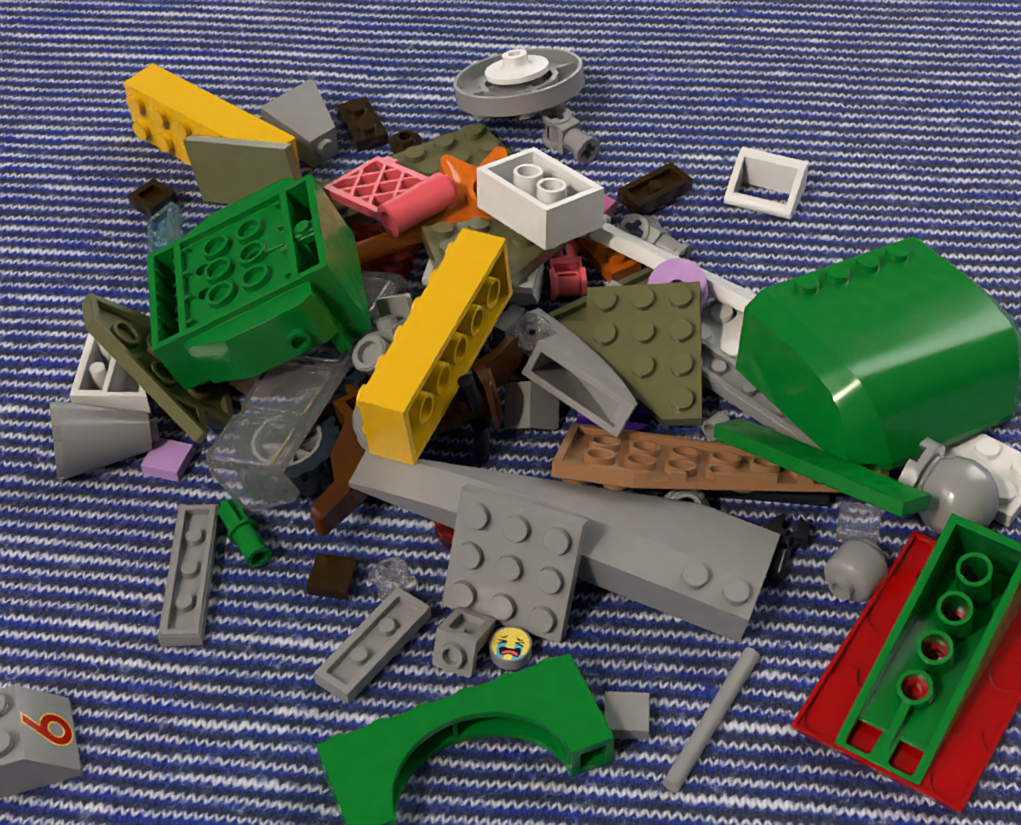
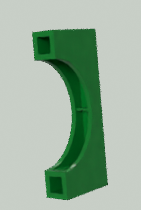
M570 653L556 658L549 657L543 659L537 665L518 672L504 673L495 680L476 687L462 688L454 695L434 702L421 703L410 711L390 718H379L368 726L349 733L335 734L326 741L316 744L321 770L343 825H398L396 818L398 802L412 775L437 753L457 743L471 739L510 737L534 743L558 758L572 777L614 762V736Z

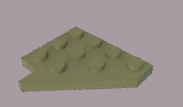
M476 217L464 222H437L431 226L422 227V240L433 269H438L444 259L448 244L455 241L462 228L506 238L512 290L568 243L560 244L554 249L544 250L495 218Z
M700 281L587 287L586 320L562 321L560 323L584 341L614 370L627 386L636 402L646 409L663 426L703 425Z
M89 292L81 302L85 329L194 442L201 444L209 435L207 426H212L226 432L233 427L236 419L226 381L213 383L210 380L205 384H200L185 391L152 352L150 316Z

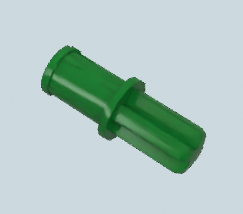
M238 499L222 500L217 512L228 529L229 541L238 546L249 567L257 568L265 565L270 560L272 552L258 533V523L254 519L249 518Z

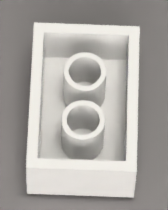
M532 147L477 168V207L532 241L540 248L548 250L554 249L560 244L575 238L586 236L588 233L603 227L604 187L539 149Z

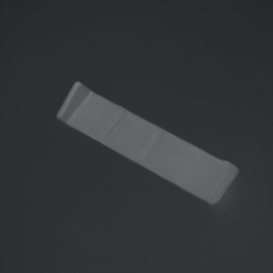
M361 271L372 328L375 327L373 321L380 318L376 305L378 299L409 293L413 299L415 292L400 274ZM361 336L352 338L353 348L344 353H341L329 340L260 375L242 401V409L239 414L231 417L205 456L207 458L205 463L209 466L208 471L239 506L256 512L297 500L300 491L285 475L284 471L352 366L353 349L358 341L362 339Z

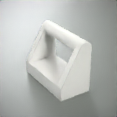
M742 147L724 196V204L791 220L806 188L809 162ZM742 183L790 195L787 204L738 193Z

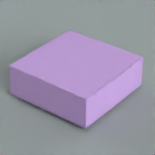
M159 438V442H154L152 450L148 452L141 463L143 474L179 482L195 455L193 445Z

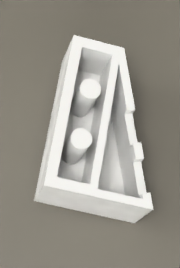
M88 333L70 392L71 402L148 412L149 419H153L149 394Z

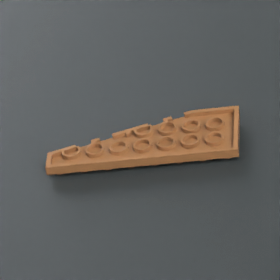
M579 423L571 424L552 461L551 477L562 478L563 482L573 484L599 483L606 489L616 491L624 490L628 487L732 490L738 493H750L753 491L842 493L726 443L625 429L616 438L600 426ZM874 464L860 465L889 477V470H875Z

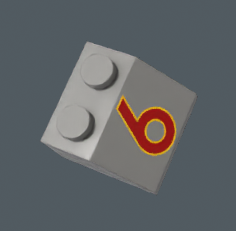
M16 685L1 688L0 798L82 776L83 772L69 698Z

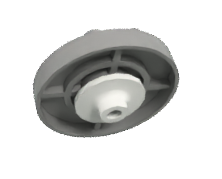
M555 48L514 49L494 55L466 67L458 73L453 81L458 107L464 112L473 114L474 119L516 116L517 119H528L533 117L535 112L541 110L563 108L565 101L578 94L585 85L581 58L573 52Z

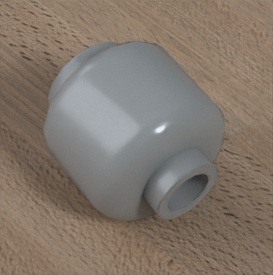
M851 539L844 542L830 557L824 567L825 579L831 593L841 600L853 602L868 600L888 574V566L883 551L876 544L868 540Z

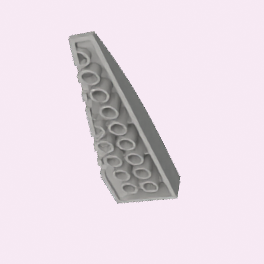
M369 450L365 451L348 482L349 487L453 529L455 528L461 489L467 484L587 519L588 524L577 578L739 643L749 622L781 535L704 504L425 459H418L415 466L371 454Z

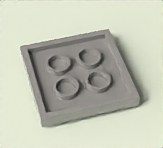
M470 484L465 485L460 493L442 605L452 609L462 607L496 618V623L516 626L529 634L560 643L566 636L588 520Z

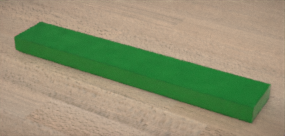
M744 418L715 424L713 437L717 440L899 517L929 508L930 493Z

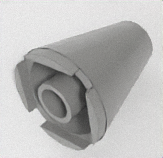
M63 401L49 402L57 479H68L152 450V443L159 442L157 419H149L148 412Z

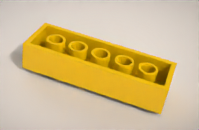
M153 63L123 82L127 96L126 103L130 108L133 121L132 128L136 136L155 145L163 152L177 157L187 165H191L183 140L190 135L290 143L293 145L300 168L294 136Z
M462 228L455 241L448 244L444 259L438 269H434L429 276L427 287L422 295L416 297L413 301L411 312L404 324L397 327L392 344L387 352L378 358L375 371L368 383L363 384L358 391L356 405L360 411L363 433L366 436L371 454L415 466L459 389L458 378L468 373L513 294L506 238Z

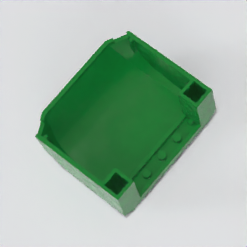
M912 236L762 289L745 306L735 369L823 451L858 465L874 464L875 470H892L906 464L909 458L912 460L920 458L925 450L921 449L919 444L926 438L932 439L946 447L1013 418L1021 402V333L1013 318L979 284L928 245Z

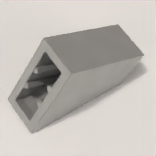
M312 79L305 81L260 107L263 121L295 137L298 158L312 168L339 153L336 127L317 85Z

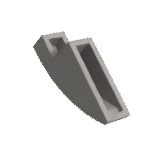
M540 308L526 312L514 335L520 338L523 353L530 357L521 374L618 438L638 405L627 386L592 348L559 321Z

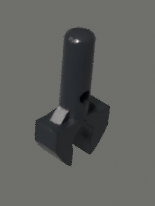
M782 513L769 521L767 529L781 534L767 573L768 579L778 583L784 579L792 550L795 548L806 550L810 529L801 516L798 521L797 530L791 532L788 536L785 535V530L783 529L786 513Z

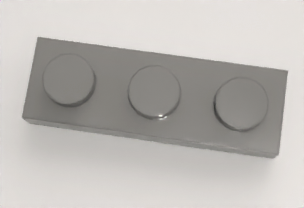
M396 587L314 672L315 683L349 705L431 618L430 606L401 588Z

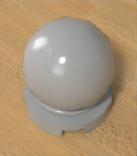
M929 438L923 440L919 447L925 451L917 462L909 458L898 479L902 483L931 494L929 508L919 512L923 523L941 535L949 517L954 513L987 528L995 518L999 504L998 487L992 474L975 460L961 456L945 458L944 445ZM915 513L910 514V515H907V516H904V517L910 518V517H911L912 515H914Z

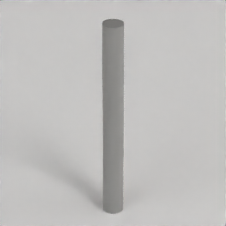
M746 647L664 778L662 784L667 790L677 793L758 662L760 654L755 649Z

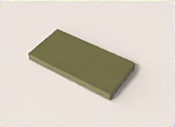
M190 135L183 140L203 202L230 205L280 179L294 177L295 180L302 178L293 145L290 143Z

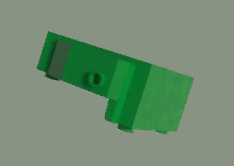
M312 173L298 180H295L294 177L280 179L212 213L184 237L147 255L152 352L185 391L200 384H205L210 380L213 383L253 378L329 340L341 353H344L353 348L352 338H357L364 332L373 329L355 236Z

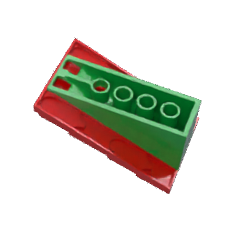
M954 513L949 517L938 541L914 530L888 570L887 576L874 592L790 725L792 730L842 754L855 763L861 764L889 778L896 784L905 786L936 804L961 815L1021 704V543Z

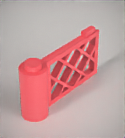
M377 156L323 187L328 198L380 221L385 230L393 237L400 236L454 204L457 194V186L449 175L436 172L428 177L401 166L397 159L389 156L384 158Z

